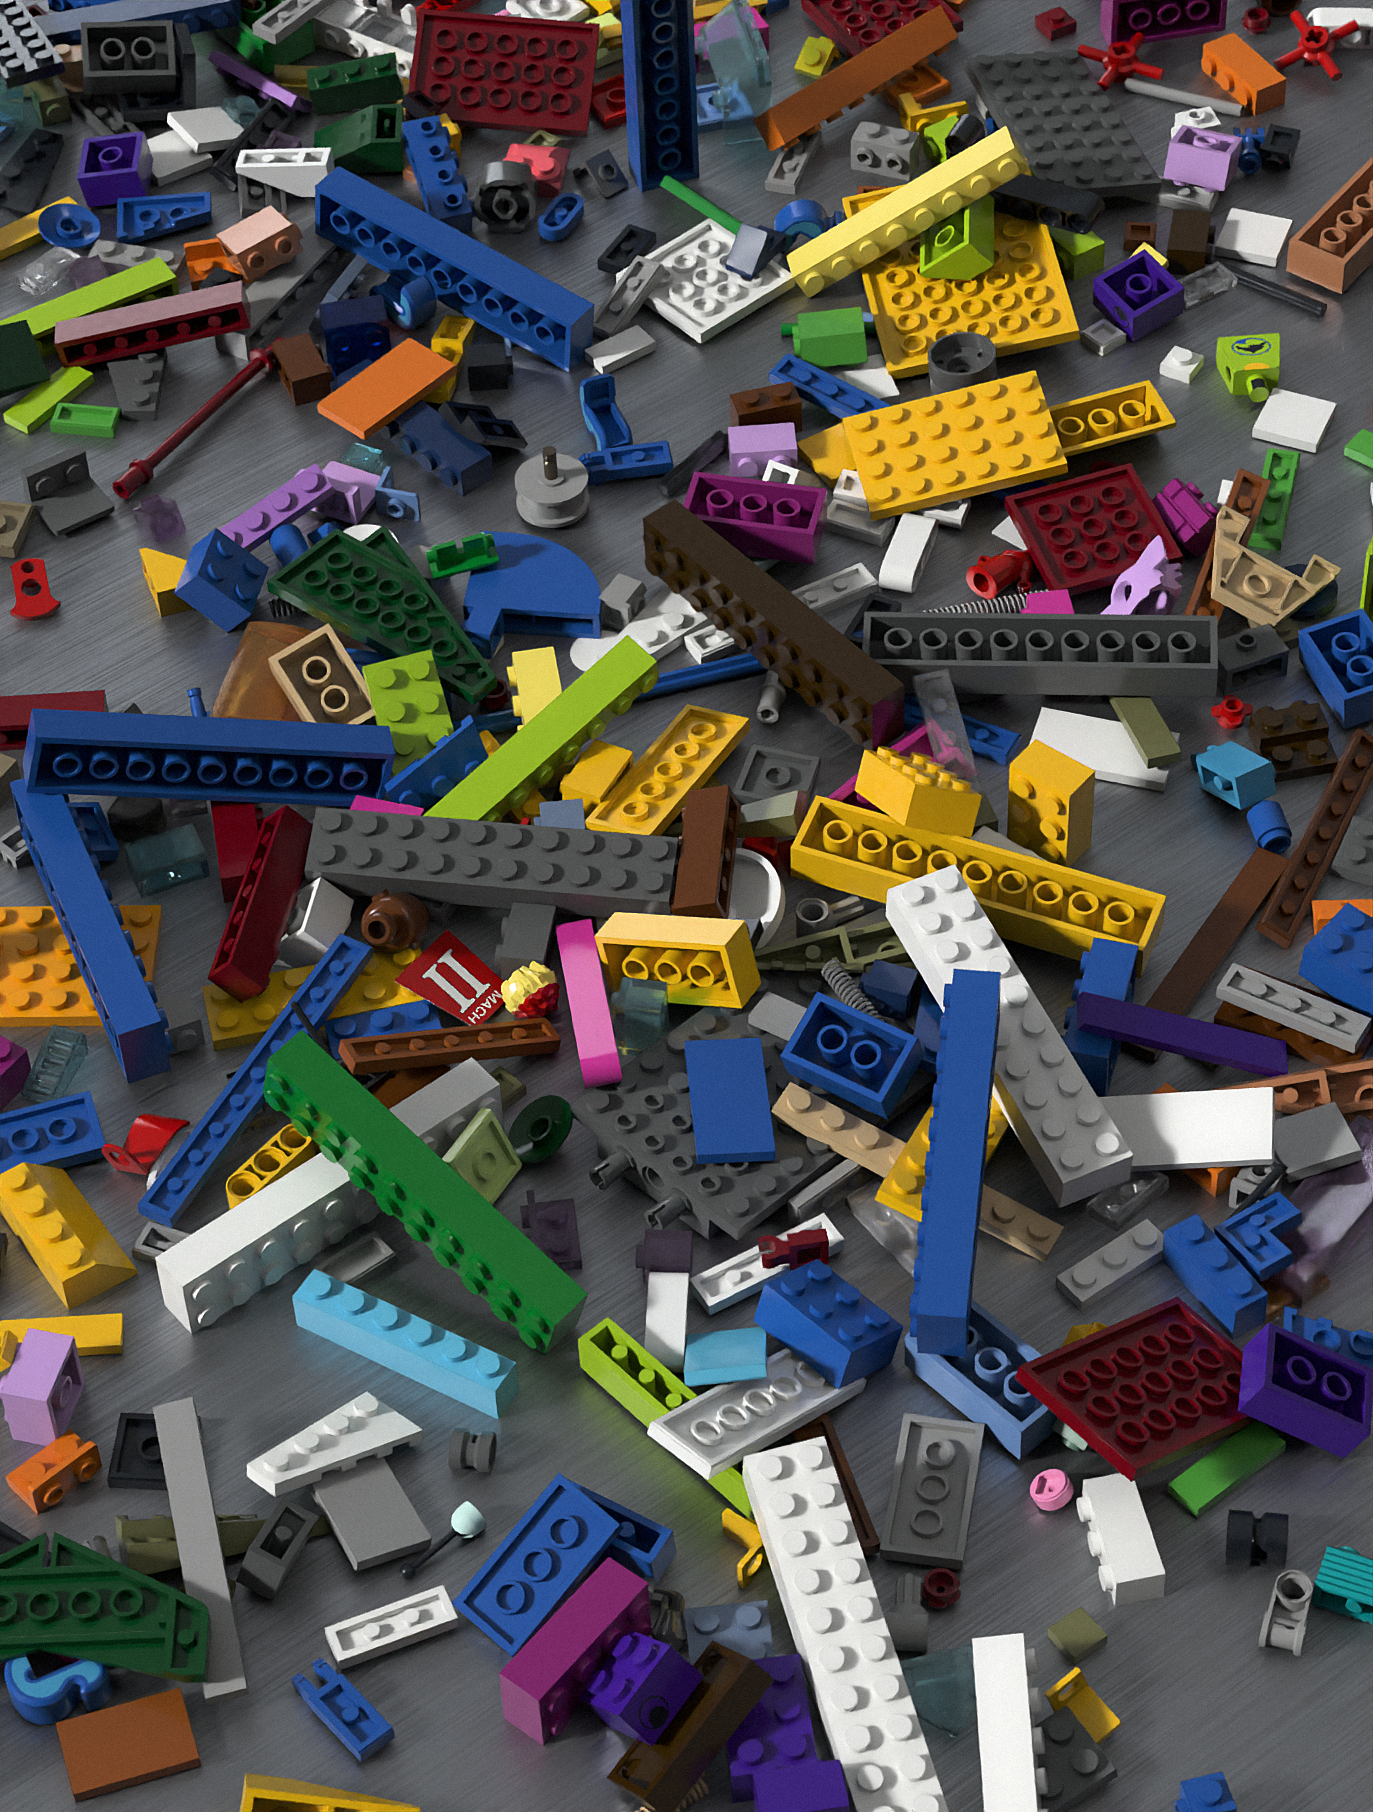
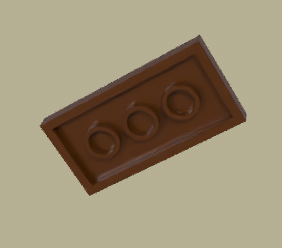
M1246 967L1265 976H1268L1270 978H1273L1275 980H1278L1280 982H1283L1285 984H1288L1290 986H1293L1307 993H1310L1312 995H1315L1317 997H1320L1322 999H1325L1327 1001H1330L1332 1003H1335L1337 1005H1340L1342 1007H1345L1349 1010L1356 1012L1355 1010H1353L1352 1008H1350L1349 1006L1345 1005L1344 1003L1335 998L1326 996L1313 990L1301 987L1299 985L1290 983L1288 981ZM1226 1001L1222 1002L1214 1016V1024L1286 1041L1287 1054L1323 1067L1363 1060L1373 1044L1372 1021L1368 1033L1356 1052L1351 1053Z

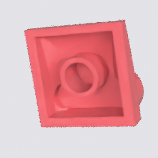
M514 143L509 145L506 157L502 161L507 160L528 164L537 180V197L555 198L562 191L570 149Z

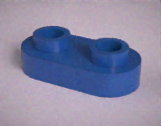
M563 193L556 196L538 218L540 236L549 241H559L566 237L584 215L583 198L575 193Z

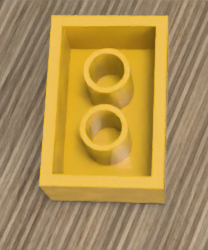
M1035 739L1010 763L1007 838L1025 849L1032 850L1037 856L1048 862L1069 868L1091 846L1095 770Z

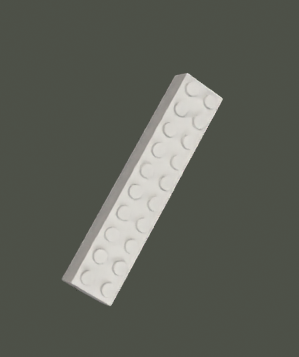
M956 865L948 866L888 889L886 917L943 1013L945 1009L943 1007L945 983L952 984L954 969L1001 972L1000 1022L992 1095L1003 1110V1114L1058 1206L1061 1208L1128 1181L1133 1160L1132 1152Z
M472 1057L389 1109L441 1159L481 1108L492 1109L504 1131L500 1084ZM321 1152L155 1257L164 1304L184 1327L193 1334L202 1327L214 1323L219 1316L233 1307L242 1305L250 1296L264 1287L276 1283L283 1275L295 1267L307 1263L314 1255L326 1247L340 1242L357 1227L371 1222L383 1210L378 1206L376 1198L366 1188H358L350 1180L348 1172L338 1162H330Z
M822 1436L744 1456L742 1479L798 1654L801 1657L802 1667L832 1760L840 1759L850 1812H949L825 1437Z

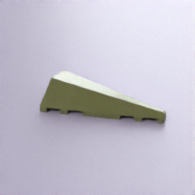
M797 790L741 805L737 838L797 836L801 822L804 821L807 815L810 801L809 792ZM683 821L669 825L661 836L679 838L683 832Z
M889 921L846 931L845 926L762 947L754 951L758 969L822 972L823 967L829 961L837 959L839 964H842V968H845V972L869 973L875 959L918 970ZM836 962L829 965L826 970H828L831 966L835 965Z
M216 1514L224 1557L247 1552L269 1518L258 1519L257 1514ZM323 1514L318 1515L317 1523L309 1537L333 1532ZM128 1515L115 1516L121 1564L144 1575L181 1567L172 1517L166 1518L165 1515H153L152 1519L128 1520Z

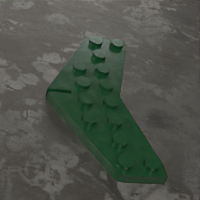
M46 1532L0 1555V1663L45 1651L184 1683L208 1682L212 1620L203 1602L54 1532L50 1567H47L49 1539Z

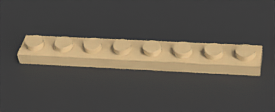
M792 1082L788 1084L771 1111V1118L807 1137L828 1144L829 1149L859 1163L861 1166L886 1178L907 1144ZM983 1184L979 1228L1028 1255L1045 1262L1060 1238L1064 1226Z

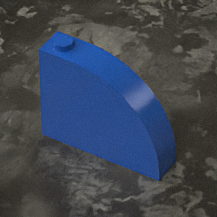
M484 531L485 534L492 533L500 563L471 570L463 602L464 620H468L467 605L469 601L502 607L504 633L601 639L603 625L601 599L598 598L600 596L599 585L589 566L579 556L564 546L541 537L520 533Z

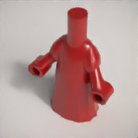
M1028 549L1024 551L1005 550L1002 554L992 558L981 555L978 558L977 565L969 567L966 572V581L978 596L992 599L1020 577L1016 594L1019 595L1021 593L1023 595L1025 592L1029 594L1031 589L1029 577L1033 572L1034 562Z

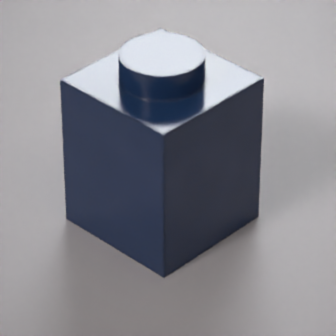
M875 959L870 972L862 974L858 989H861V993L865 994V998H868L871 1006L875 1007L878 1015L905 1022L916 999L919 971Z

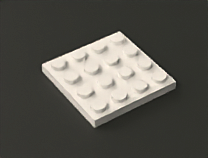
M709 218L644 257L663 264L666 270L644 301V304L699 343H703L793 288L795 280L789 271L772 260L752 280L725 269V264L736 235ZM628 267L616 274V284Z

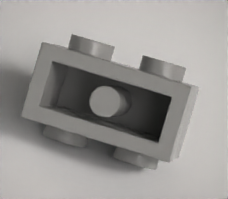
M861 121L851 138V169L910 181L919 164L920 133Z

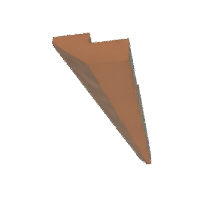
M1373 1058L1211 1089L1228 1090L1273 1087L1275 1091V1111L1297 1114L1336 1102L1345 1121L1373 1126Z

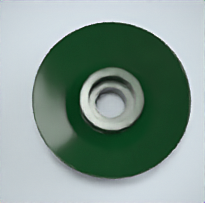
M547 1095L534 1100L519 1113L511 1126L508 1140L521 1162L536 1163L542 1161L560 1148L572 1128L573 1113L571 1105L560 1096Z

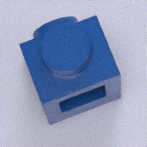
M469 601L467 605L468 620L462 622L461 629L484 659L492 660L504 633L503 609L500 606Z

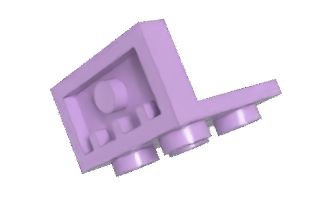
M330 461L322 472L334 487L336 493L311 510L357 525L376 501L374 489L381 476ZM301 468L294 477L306 469Z

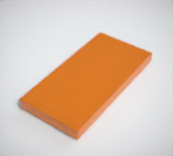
M409 337L317 403L318 413L361 439L366 440L457 373L456 364Z

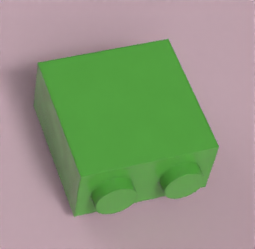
M861 307L797 314L798 325L792 326L795 357L802 358L803 361L821 370L836 365L855 367L863 362H868Z

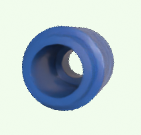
M1261 800L1255 803L1248 811L1246 818L1258 847L1275 854L1284 852L1291 845L1292 832L1281 805L1276 801Z

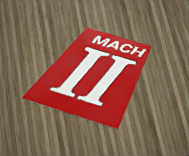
M448 929L394 980L396 983L469 1025L483 1024L504 1003L501 998V985L504 981Z

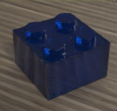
M382 295L318 304L326 363L331 365L334 378H337L339 374L367 358L372 362H376L391 351L389 323Z

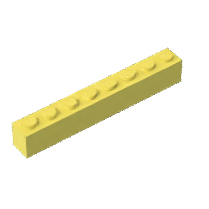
M1007 126L787 254L786 257L793 279L805 295L810 298L1024 173L1029 168L1020 145Z

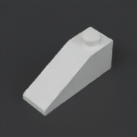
M331 148L241 150L235 169L236 173L297 196L315 198V185L335 169Z

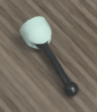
M468 1501L460 1505L452 1515V1529L414 1562L402 1565L399 1570L401 1578L404 1580L413 1579L416 1575V1570L456 1536L471 1538L479 1534L487 1527V1523L481 1513Z

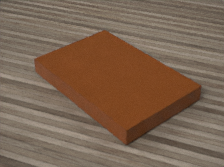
M180 1687L55 1723L75 1802L201 1766Z

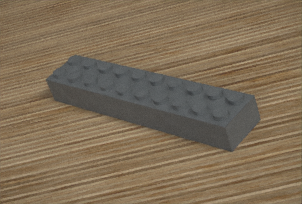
M864 612L862 651L904 684V693L1217 696L1218 616Z
M316 807L304 871L308 885L322 877L345 895L374 897L387 889L390 894L405 892L424 902L511 909L512 902L556 906V912L561 914L610 918L614 912L672 916L673 912L670 901L671 896L675 894L676 881L674 873L676 865H679L680 852L677 837Z

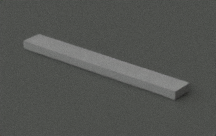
M191 1396L154 1406L153 1412L186 1595L203 1602L212 1620L208 1682H202L205 1700L208 1705L250 1693L195 1401Z

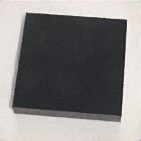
M120 1413L107 1477L109 1488L167 1490L154 1414ZM198 1416L199 1425H200V1430H201V1426H202L201 1417Z

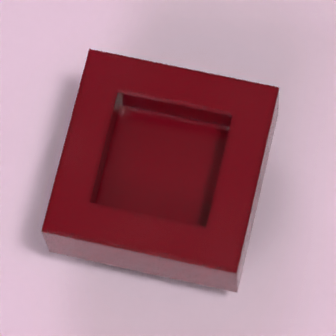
M1061 6L1035 16V26L1051 41L1076 32L1077 21Z

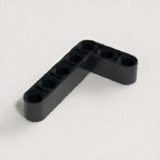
M970 114L961 115L945 138L947 160L986 138L984 125L977 117ZM1020 174L989 192L994 198V212L1078 234H1088L1105 209L1104 201L1093 192L1025 174Z

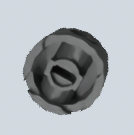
M504 160L488 163L482 168L477 181L474 210L479 221L482 223L483 220L485 224L489 225L488 229L497 233L510 234L521 231L530 220H533L536 211L538 184L531 167L523 162L518 163Z

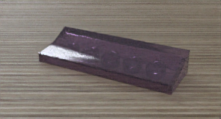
M1361 1115L1355 1118L1349 1125V1128L1361 1149L1363 1160L1306 1177L1288 1198L1301 1211L1303 1223L1279 1236L1277 1239L1292 1252L1294 1264L1262 1282L1245 1267L1262 1288L1299 1308L1304 1306L1373 1222V1121Z

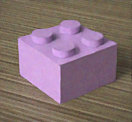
M1182 125L1169 143L1163 178L1170 179L1173 184L1179 186H1188L1190 184L1202 186V189L1207 192L1217 193L1220 190L1224 191L1237 172L1243 138Z
M28 1328L23 1342L17 1343L9 1374L3 1375L0 1381V1399H2L5 1409L4 1418L9 1424L13 1440L48 1446L65 1433L85 1386L74 1336Z

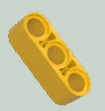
M293 1124L282 1128L226 1181L225 1187L229 1209H233L315 1157L314 1140L310 1136H302L294 1128Z

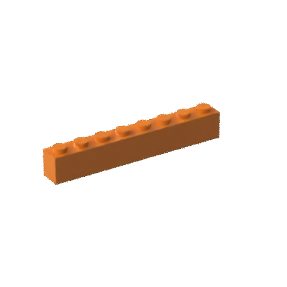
M939 5L752 120L770 152L780 146L785 151L800 142L797 136L804 133L808 137L822 128L820 122L826 119L829 124L844 115L841 110L844 107L848 106L849 110H852L865 102L863 96L868 92L872 97L886 89L885 82L889 79L892 83H895L907 76L906 69L912 66L913 70H916L930 62L927 56L931 53L937 57L949 50L951 47L948 43L956 39L958 35L942 6Z

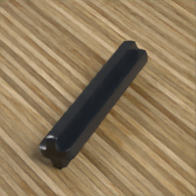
M721 430L713 433L658 481L659 492L664 493L666 496L674 494L693 477L694 471L699 472L728 447V434H724Z

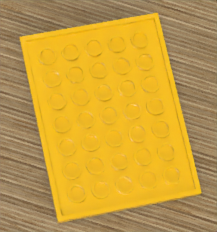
M1030 169L1022 174L1031 176ZM904 185L842 198L846 218L849 219ZM994 212V265L986 272L980 273L970 280L922 277L920 275V233L860 268L888 375H891L893 380L928 373L929 348L942 336L955 332H973L989 338L996 347V358L1080 339L1079 328L1048 227L1044 224Z

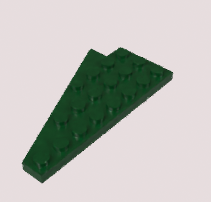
M381 526L362 542L336 528L267 580V587L270 593L326 624L329 623L335 629L390 659L431 649L442 688L473 705L497 687V676L385 526Z

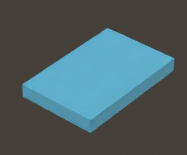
M762 1327L688 1334L684 1363L685 1386L764 1379L767 1377V1331Z

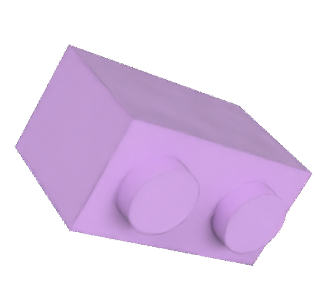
M794 422L728 427L731 476L741 478L764 476L769 460L798 469Z

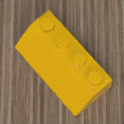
M1150 380L1048 407L1065 457L1176 427L1175 419Z
M23 1162L0 1174V1215L68 1310L138 1274L135 1266L64 1169Z

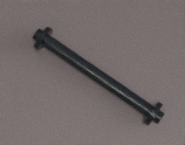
M1282 1161L1279 1164L1273 1162L1272 1165L1275 1168L1228 1219L1254 1205L1281 1175L1287 1177L1288 1174L1285 1171L1288 1167Z

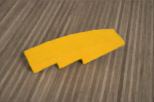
M445 315L431 339V350L456 364L457 373L422 398L424 402L443 404L444 401H450L467 360L466 346L472 343L477 325L476 321L468 317Z

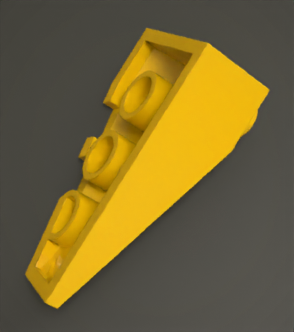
M245 1773L240 1812H420L421 1809L417 1805L290 1778Z

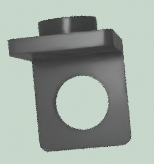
M609 149L586 160L572 172L576 176L587 170L603 198H607L629 185Z

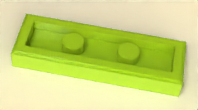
M62 366L50 376V380L42 382L3 413L5 423L29 435L53 416L58 402L69 403L93 384V373L82 367L63 368Z

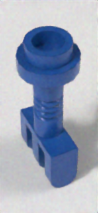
M1233 127V136L1243 138L1241 146L1243 151L1239 156L1238 168L1246 174H1253L1262 165V156L1255 150V147H1260L1261 143H1264L1265 130L1264 128H1258L1257 134H1252V128H1246L1245 134H1240V127Z

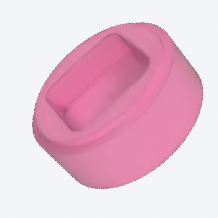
M1060 1469L1043 1471L1034 1478L1030 1486V1494L1039 1508L1046 1511L1056 1510L1066 1505L1074 1492V1487L1069 1477Z

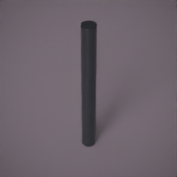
M1217 259L1211 262L1210 271L1320 316H1323L1327 310V304Z

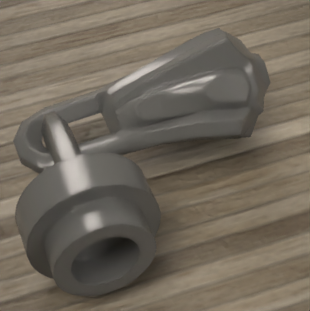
M643 1576L642 1579L648 1583L650 1605L660 1607L658 1618L650 1631L653 1639L668 1644L675 1650H679L687 1641L683 1626L684 1598L678 1591L655 1586L654 1578ZM653 1592L663 1594L662 1599H652ZM677 1601L676 1611L668 1609V1607L675 1605Z

